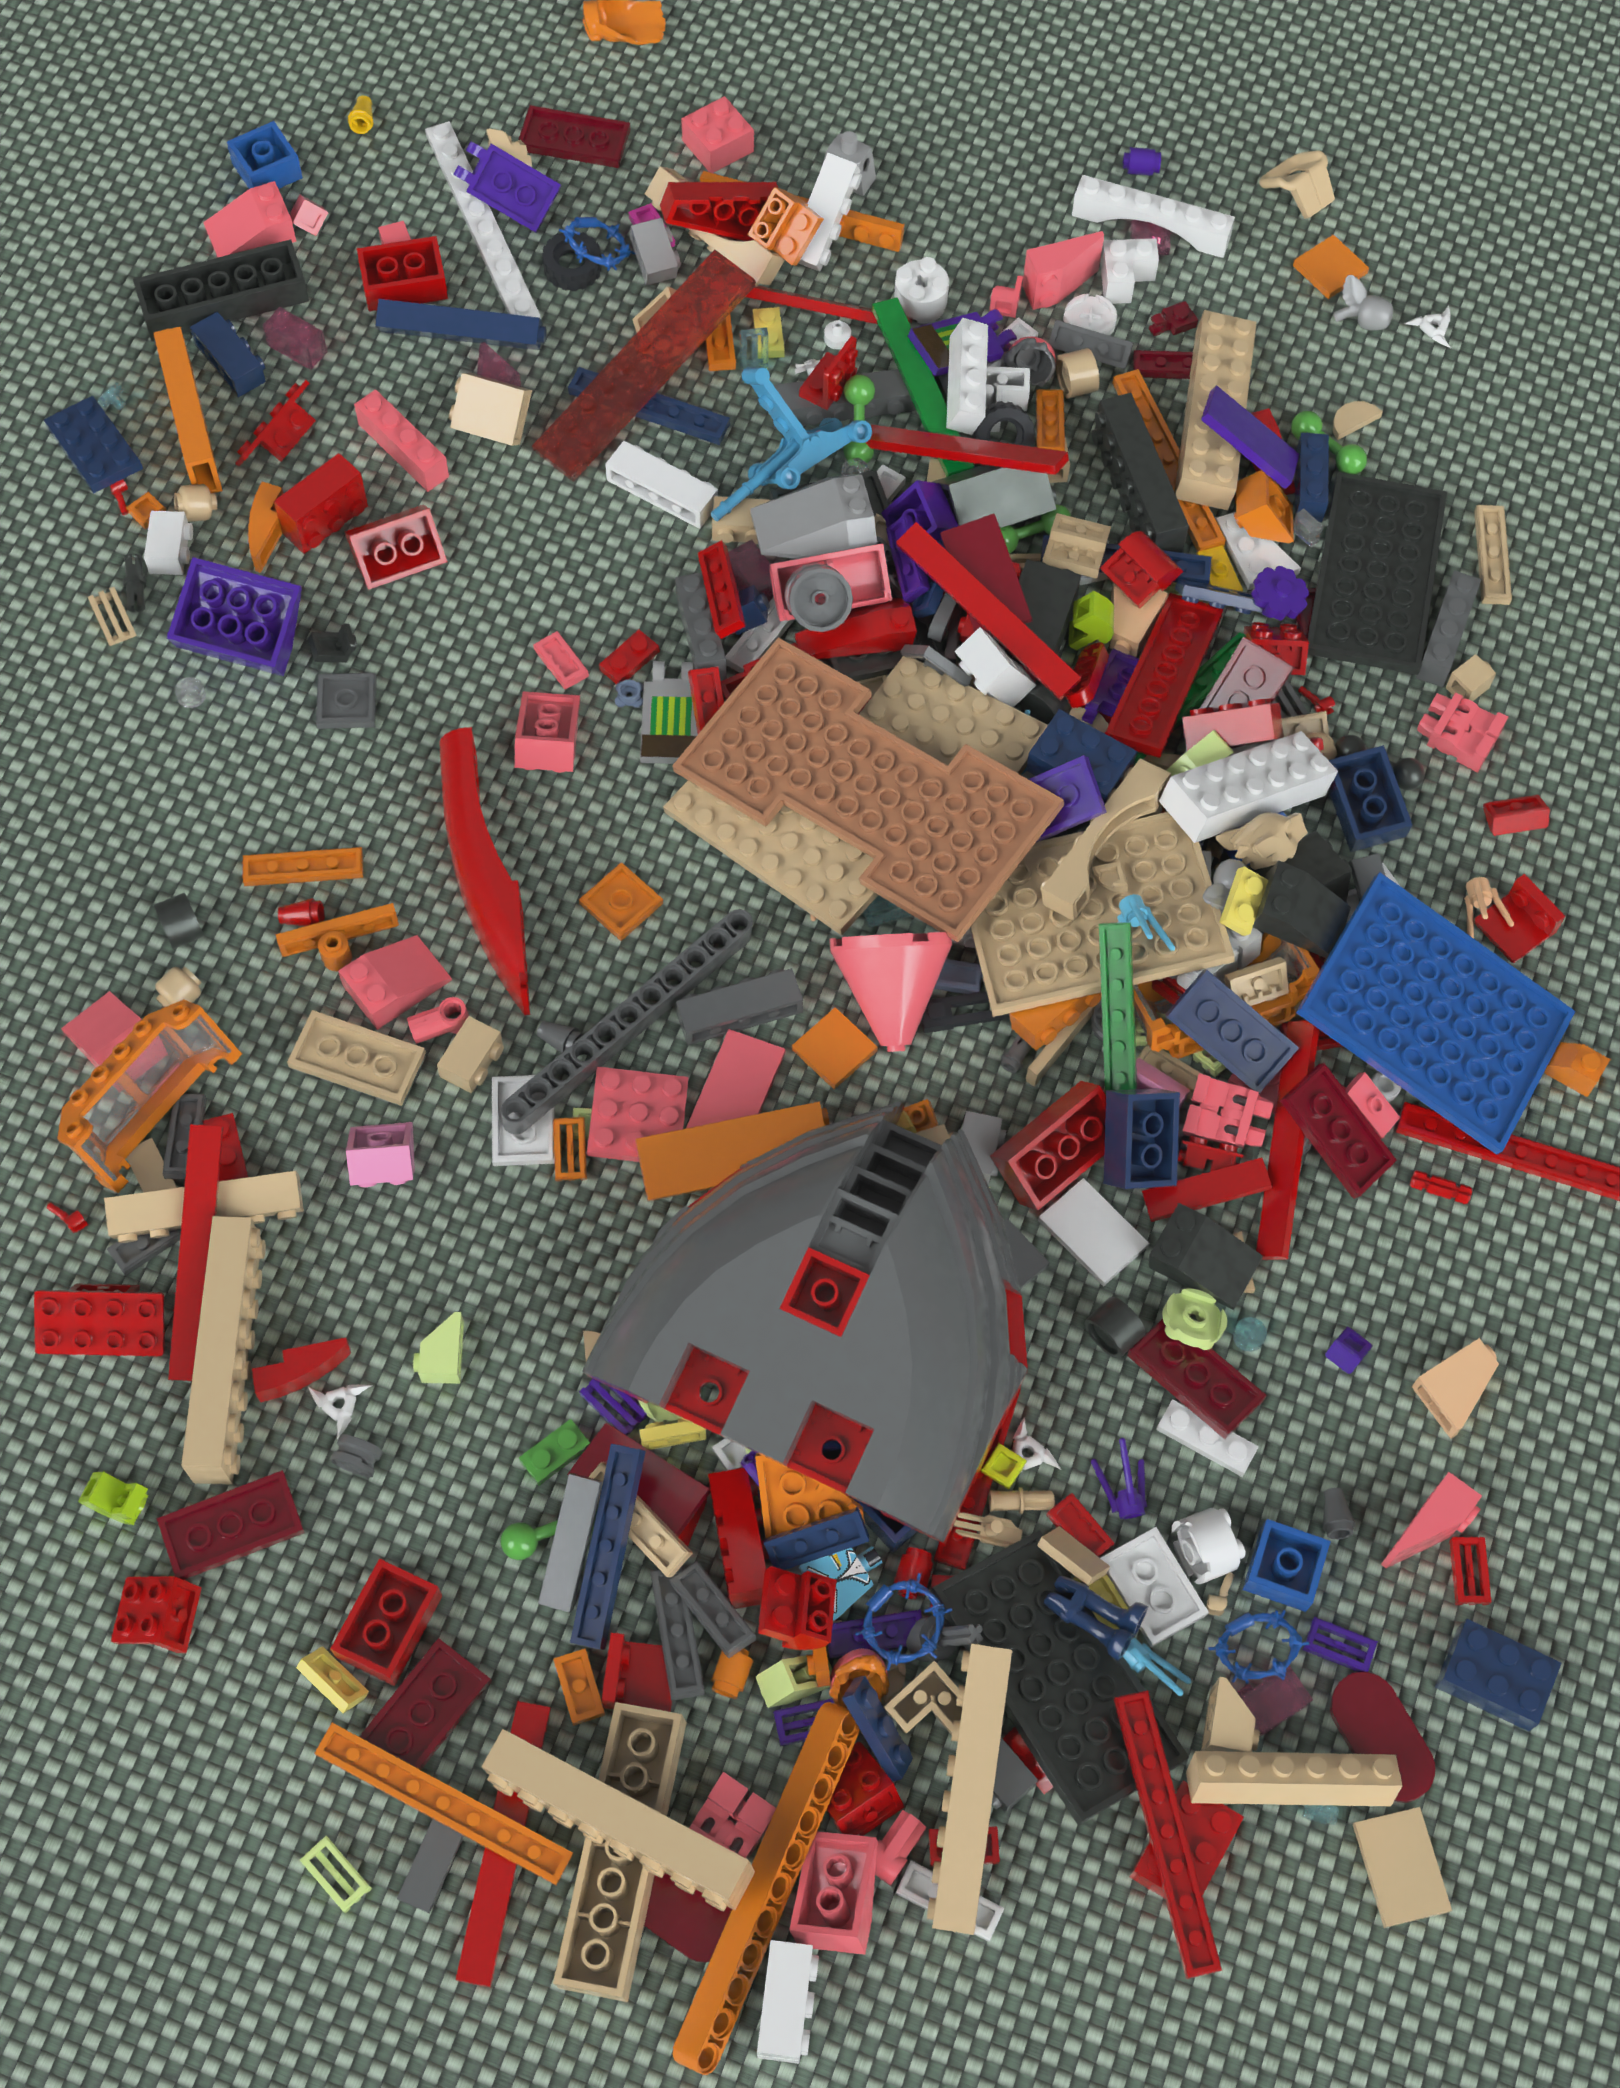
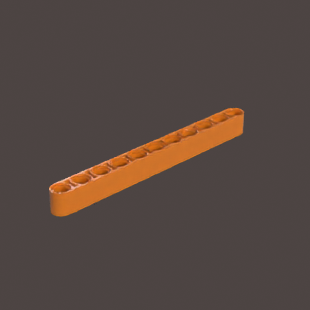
M826 1702L818 1710L753 1860L752 1867L755 1873L736 1910L732 1909L674 2043V2060L678 2064L699 2074L708 2075L712 2073L720 2061L859 1734L860 1728L845 1706Z

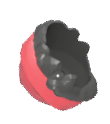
M1037 337L1018 339L1012 344L1003 359L1006 367L1030 368V384L1033 386H1044L1053 376L1056 369L1054 349L1047 341Z

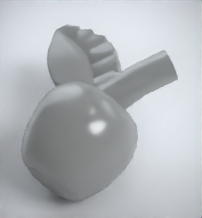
M1348 275L1345 279L1342 293L1344 294L1343 299L1349 307L1334 312L1336 322L1358 316V324L1365 330L1378 331L1386 329L1393 315L1392 304L1380 296H1367V290L1361 280L1354 275Z
M1235 859L1221 862L1214 873L1213 884L1204 891L1202 896L1204 901L1216 909L1224 910L1237 869L1247 866L1242 861Z

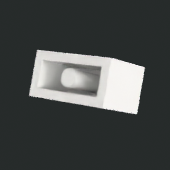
M151 511L144 554L149 574H184L185 564H189L190 551L189 547H187L188 540L193 538L192 523H188L185 512Z

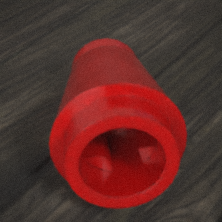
M314 898L279 907V923L281 925L305 927L323 922L325 920L323 903L320 900L315 901Z

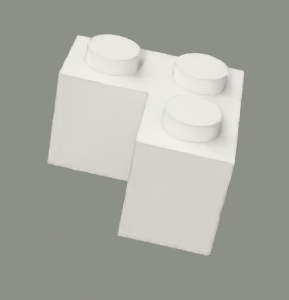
M1156 239L1103 241L1100 259L1103 295L1112 304L1131 303L1135 282L1155 281L1159 262Z
M987 367L986 408L988 405L996 404L999 401L1004 403L1008 401L1013 402L1016 406L1019 405L1024 411H1027L1030 392V368ZM1001 421L993 426L991 432H1000Z
M981 627L955 651L962 660L959 663L960 667L969 676L974 675L977 679L974 682L975 686L984 695L988 694L1011 707H1014L1036 686L1022 666L1011 659L997 641Z

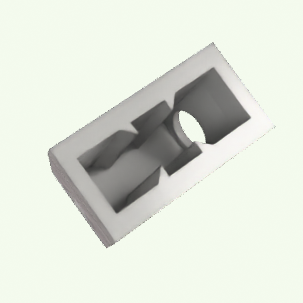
M852 131L838 134L828 147L824 161L827 153L856 163L862 178L858 189H853L852 192L864 196L876 179L872 149L870 146L857 141V135Z

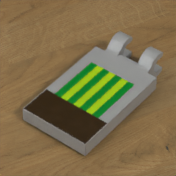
M653 661V682L644 681L640 763L674 764L698 735L688 671L693 670V662H682L681 679L665 678V661Z

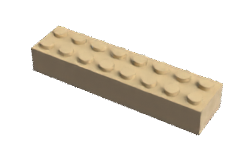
M1207 310L1203 311L1195 335L1174 491L1178 500L1228 510L1237 489L1241 453L1206 425L1201 418L1209 393L1216 385L1246 409L1256 321Z
M213 1216L181 1464L195 1484L233 1485L234 1474L238 1475L240 1471V1455H236L237 1445L242 1443L244 1438V1424L240 1423L241 1412L247 1410L248 1394L244 1392L245 1380H250L251 1361H248L249 1349L253 1350L255 1344V1332L251 1330L252 1319H257L259 1310L258 1300H255L256 1289H260L262 1284V1271L258 1270L259 1259H264L266 1250L265 1240L261 1239L260 1229H256L251 1217Z
M615 1702L598 1780L667 1816L687 1724L683 1715ZM585 1837L553 1984L563 1990L628 2002L655 1875L644 1869V1865L639 1862V1858L634 1856L632 1861L626 1860L613 1852L614 1849L608 1846L609 1842L604 1840L599 1845Z
M502 1729L482 1765V1768L489 1775L487 1780L494 1784L493 1787L508 1796H511L513 1792L518 1793L517 1797L524 1800L523 1803L540 1813L543 1808L548 1809L547 1813L552 1815L555 1821L571 1829L573 1824L579 1826L578 1830L583 1832V1836L599 1845L604 1840L609 1842L608 1846L614 1849L613 1852L626 1860L632 1861L634 1856L639 1858V1862L644 1865V1869L660 1878L663 1877L664 1873L670 1875V1879L675 1882L674 1885L692 1895L695 1890L702 1892V1897L706 1899L705 1901L721 1911H724L727 1906L736 1910L755 1873L748 1859Z

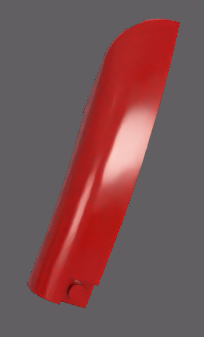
M472 727L458 728L442 736L439 744L444 817L454 871L471 924L489 962L524 1016L530 1015L524 916L518 880H511L487 830L480 806L478 759Z

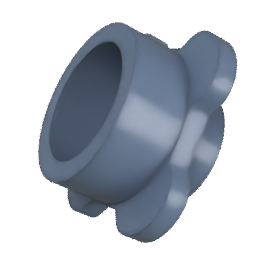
M624 680L616 684L615 688L618 692L615 698L616 706L622 708L627 705L639 708L643 705L641 693L644 690V686L642 683L634 680Z

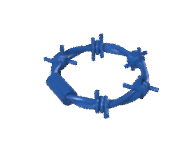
M575 217L574 221L569 226H566L564 230L559 229L560 232L564 233L566 243L569 239L570 246L576 251L575 254L578 255L577 259L580 258L579 263L585 257L596 264L604 265L607 267V271L611 267L617 270L615 265L619 264L624 258L629 257L630 253L635 255V252L630 250L629 244H625L624 237L619 233L618 228L620 224L608 226L597 220L596 217ZM600 227L606 229V238L615 237L622 245L620 250L616 248L614 250L619 252L620 256L613 258L611 253H609L608 257L602 254L603 258L589 255L587 249H585L586 246H583L584 242L582 241L579 246L573 239L574 234L580 235V232L575 231L574 228Z
M918 1573L916 1580L909 1579L908 1581L897 1582L888 1587L883 1584L866 1603L868 1611L864 1618V1628L861 1631L855 1632L856 1636L863 1634V1638L867 1640L870 1646L884 1659L888 1660L886 1669L890 1671L891 1664L907 1663L928 1653L935 1659L938 1658L933 1652L937 1649L936 1645L944 1625V1615L953 1611V1609L945 1610L944 1604L940 1603L934 1594L919 1583L920 1573ZM893 1590H907L906 1599H908L910 1592H920L928 1596L932 1603V1607L925 1609V1613L932 1611L933 1616L936 1617V1631L931 1639L925 1634L921 1635L926 1641L922 1644V1648L914 1654H901L902 1645H899L898 1652L893 1650L890 1652L879 1647L875 1639L876 1636L883 1634V1631L875 1632V1628L872 1626V1612L876 1613L894 1594Z
M1276 1610L1271 1614L1260 1613L1252 1616L1247 1612L1226 1624V1631L1218 1638V1644L1214 1647H1208L1209 1650H1215L1221 1662L1235 1674L1231 1680L1232 1683L1239 1678L1240 1680H1245V1683L1248 1684V1679H1261L1273 1675L1284 1680L1286 1669L1297 1657L1300 1648L1303 1645H1310L1309 1641L1302 1642V1637L1295 1628L1283 1619L1286 1613L1285 1610L1281 1614ZM1254 1621L1268 1622L1265 1627L1266 1629L1270 1625H1273L1274 1629L1281 1625L1286 1627L1290 1634L1288 1639H1282V1643L1289 1642L1290 1654L1284 1662L1273 1658L1272 1668L1268 1671L1250 1670L1252 1663L1244 1667L1235 1662L1234 1666L1228 1659L1229 1653H1236L1235 1649H1228L1227 1642L1229 1636L1233 1637L1255 1624Z

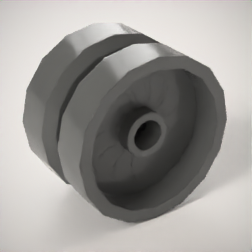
M814 562L802 565L792 573L786 583L784 594L786 606L797 622L808 630L818 632L833 630L842 624L851 612L853 602L851 587L843 575L828 564ZM817 594H824V596L819 597L818 602L815 601Z

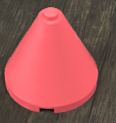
M946 932L842 937V939L830 938V952L880 1046H887V1052L905 1051V1045L912 1044L952 946V939L947 936Z

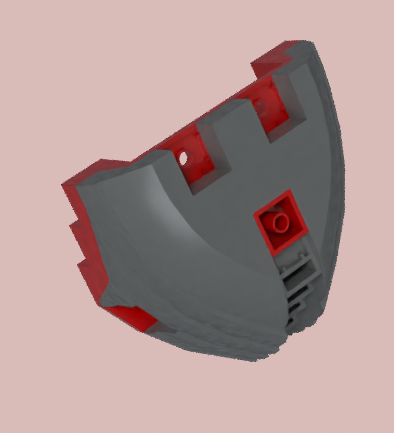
M896 1102L810 1130L741 1165L740 1169L688 1207L685 1206L679 1210L658 1231L653 1244L643 1254L627 1279L582 1372L646 1404L650 1402L881 1511L884 1516L945 1544L971 1486H974L999 1429H1002L1028 1372L1023 1302L1003 1217L964 1131L959 1129L958 1132H954L950 1139L945 1140L943 1145L935 1143L897 1126L904 1110L903 1103ZM710 1383L717 1385L719 1388L717 1399L713 1402L703 1401L701 1398L702 1388ZM834 1440L840 1443L842 1451L838 1458L830 1460L824 1457L822 1450L825 1443Z

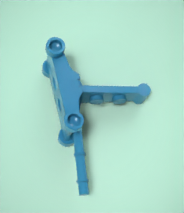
M760 367L745 368L742 372L743 381L752 386L759 397L760 405L768 411L774 420L775 427L784 437L781 439L777 451L764 463H755L749 468V480L744 482L725 501L720 502V505L710 513L715 521H719L748 495H752L759 486H765L770 483L778 484L783 489L796 488L800 483L801 473L851 441L856 443L867 442L872 436L871 425L866 421L855 420L843 426L837 418H825L818 427L806 430L769 380V371L766 368Z

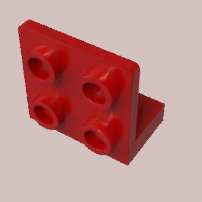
M850 336L836 356L829 352L825 353L800 387L799 397L825 410H828L833 402H837L840 399L847 380L857 374V368L855 367V361L858 356V350H856L857 338Z
M1253 622L1252 626H1244V634L1247 639L1294 667L1290 675H1305L1309 641L1302 630L1297 628V625L1284 623L1280 624V627H1269L1267 623Z
M1524 873L1515 880L1509 894L1500 899L1510 914L1514 926L1510 927L1496 904L1487 909V919H1483L1480 914L1475 917L1474 924L1511 963H1515L1554 935L1562 924L1565 915Z
M175 1576L127 1577L122 1591L111 1642L116 1644H154L175 1653H187L202 1587Z
M610 1634L601 1699L603 1708L614 1709L615 1702L671 1712L672 1701L662 1645L627 1642L624 1634Z
M856 1742L826 1811L832 1817L839 1834L864 1836L903 1809L904 1805L892 1780L863 1744Z

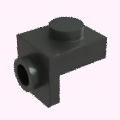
M343 623L339 632H311L308 638L314 662L347 663L357 645L356 636L352 634L349 623Z

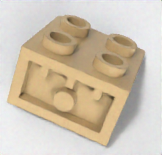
M1281 957L1244 967L1241 970L1238 969L1225 975V985L1249 1006L1275 1000L1277 997L1289 993L1286 961Z

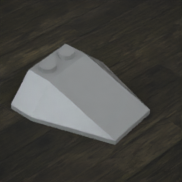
M861 474L827 477L750 509L761 555L799 559L877 544L874 514Z

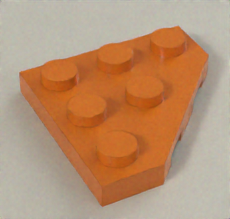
M756 1453L755 1458L765 1538L856 1507L859 1508L865 1523L863 1507L850 1496Z

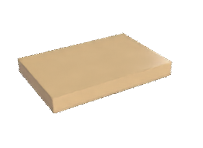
M1420 1807L1353 1824L1384 1928L1452 1911Z

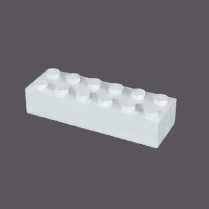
M1301 731L1170 777L1159 802L1192 841L1196 843L1243 826L1260 814L1266 812L1279 813L1325 796L1338 771Z

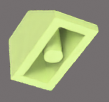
M1213 730L1184 753L1166 771L1170 772L1171 776L1228 757L1234 751Z
M454 1312L420 1342V1353H414L413 1369L414 1372H418L422 1383L460 1384L464 1320L461 1312Z
M806 1655L782 1659L755 1676L768 1708L793 1703L830 1687H817L816 1675H809ZM828 1660L829 1673L831 1675L832 1667Z

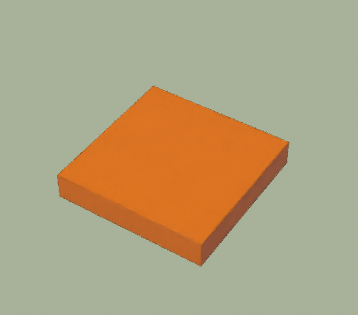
M1334 234L1296 258L1293 263V267L1327 299H1330L1344 289L1343 285L1348 275H1354L1360 279L1368 274L1369 267Z
M621 862L579 899V904L615 937L622 941L663 904V898Z
M835 1007L792 1045V1051L835 1090L878 1051V1046Z

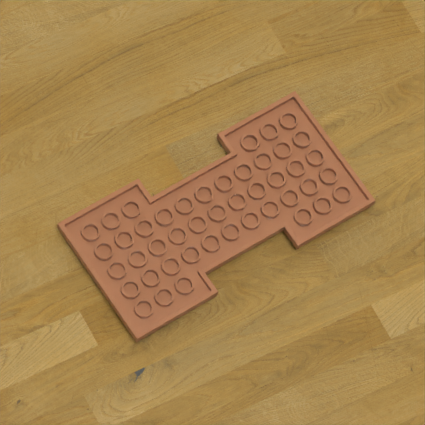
M778 637L673 764L674 772L765 827L785 805L874 858L859 877L861 885L939 932H946L949 938L959 942L1064 807V799L967 744L962 747L947 766L858 715L859 711L872 696L870 689Z

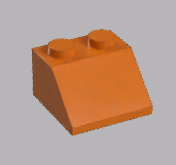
M1262 470L1237 481L1236 494L1234 495L1236 502L1234 517L1240 528L1244 527L1251 537L1288 544L1294 542L1293 505L1279 485Z

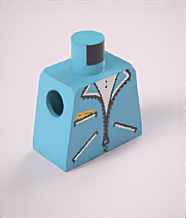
M871 1546L857 1556L852 1548L804 1563L798 1568L802 1574L810 1571L837 1580L833 1614L834 1621L874 1585L867 1573L883 1562L874 1547Z

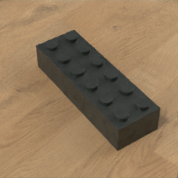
M291 239L133 279L151 342L155 341L153 332L181 327L182 333L191 332V326L216 312L224 320L234 321L309 302L305 280Z
M1132 393L1100 400L1098 412L1095 413L1096 425L1095 429L1092 430V439L1095 446H1099L1101 450L1103 466L1105 468L1108 467L1111 473L1110 479L1113 489H1117L1119 492L1121 508L1124 512L1127 511L1131 532L1143 531L1163 551L1183 553L1189 525Z

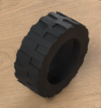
M584 232L580 233V235L574 234L573 239L579 246L583 241V246H586L585 249H587L589 255L601 257L600 246L592 236L590 237ZM557 233L543 247V268L547 280L553 283V286L562 288L565 291L583 290L587 286L593 285L595 280H598L600 277L602 265L585 258V264L581 267H562L559 263L560 257L565 254L575 253L576 251L570 246L569 239L567 243L565 242L566 237L564 233Z
M999 401L996 404L988 405L985 409V418L974 431L972 437L973 439L991 441L990 433L993 426L1000 421H1009L1015 425L1017 430L1016 439L1012 444L1032 447L1035 443L1034 436H1036V432L1033 428L1032 420L1019 405L1016 406L1013 402L1007 401V403Z

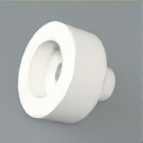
M839 320L830 322L824 329V341L832 349H842L851 336L849 325Z

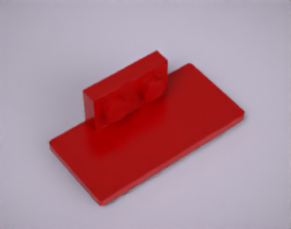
M76 1283L69 1290H37L34 1293L35 1353L160 1357L165 1353L164 1294L162 1292H140V1285Z

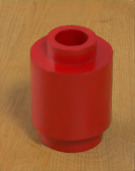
M908 1547L906 1554L901 1555L893 1584L908 1581L909 1579L916 1580L918 1573H920L919 1583L927 1588L933 1568V1563L931 1562L932 1554L919 1548ZM898 1590L897 1594L905 1598L907 1590ZM910 1592L908 1599L916 1600L917 1596H924L925 1594Z

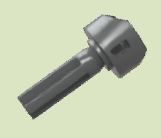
M933 1615L921 1617L912 1627L906 1641L910 1654H914L922 1648V1644L926 1641L921 1636L922 1634L931 1639L935 1633L936 1617ZM944 1616V1625L936 1645L937 1649L933 1652L938 1658L935 1659L928 1653L916 1659L923 1662L945 1660L953 1654L957 1645L980 1643L983 1640V1637L980 1635L983 1628L979 1624L951 1626Z

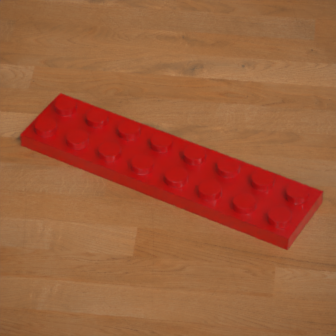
M1169 593L1106 729V735L1138 752L1158 758L1161 757L1220 623L1224 609L1210 606L1201 601L1198 603L1183 600L1180 595Z

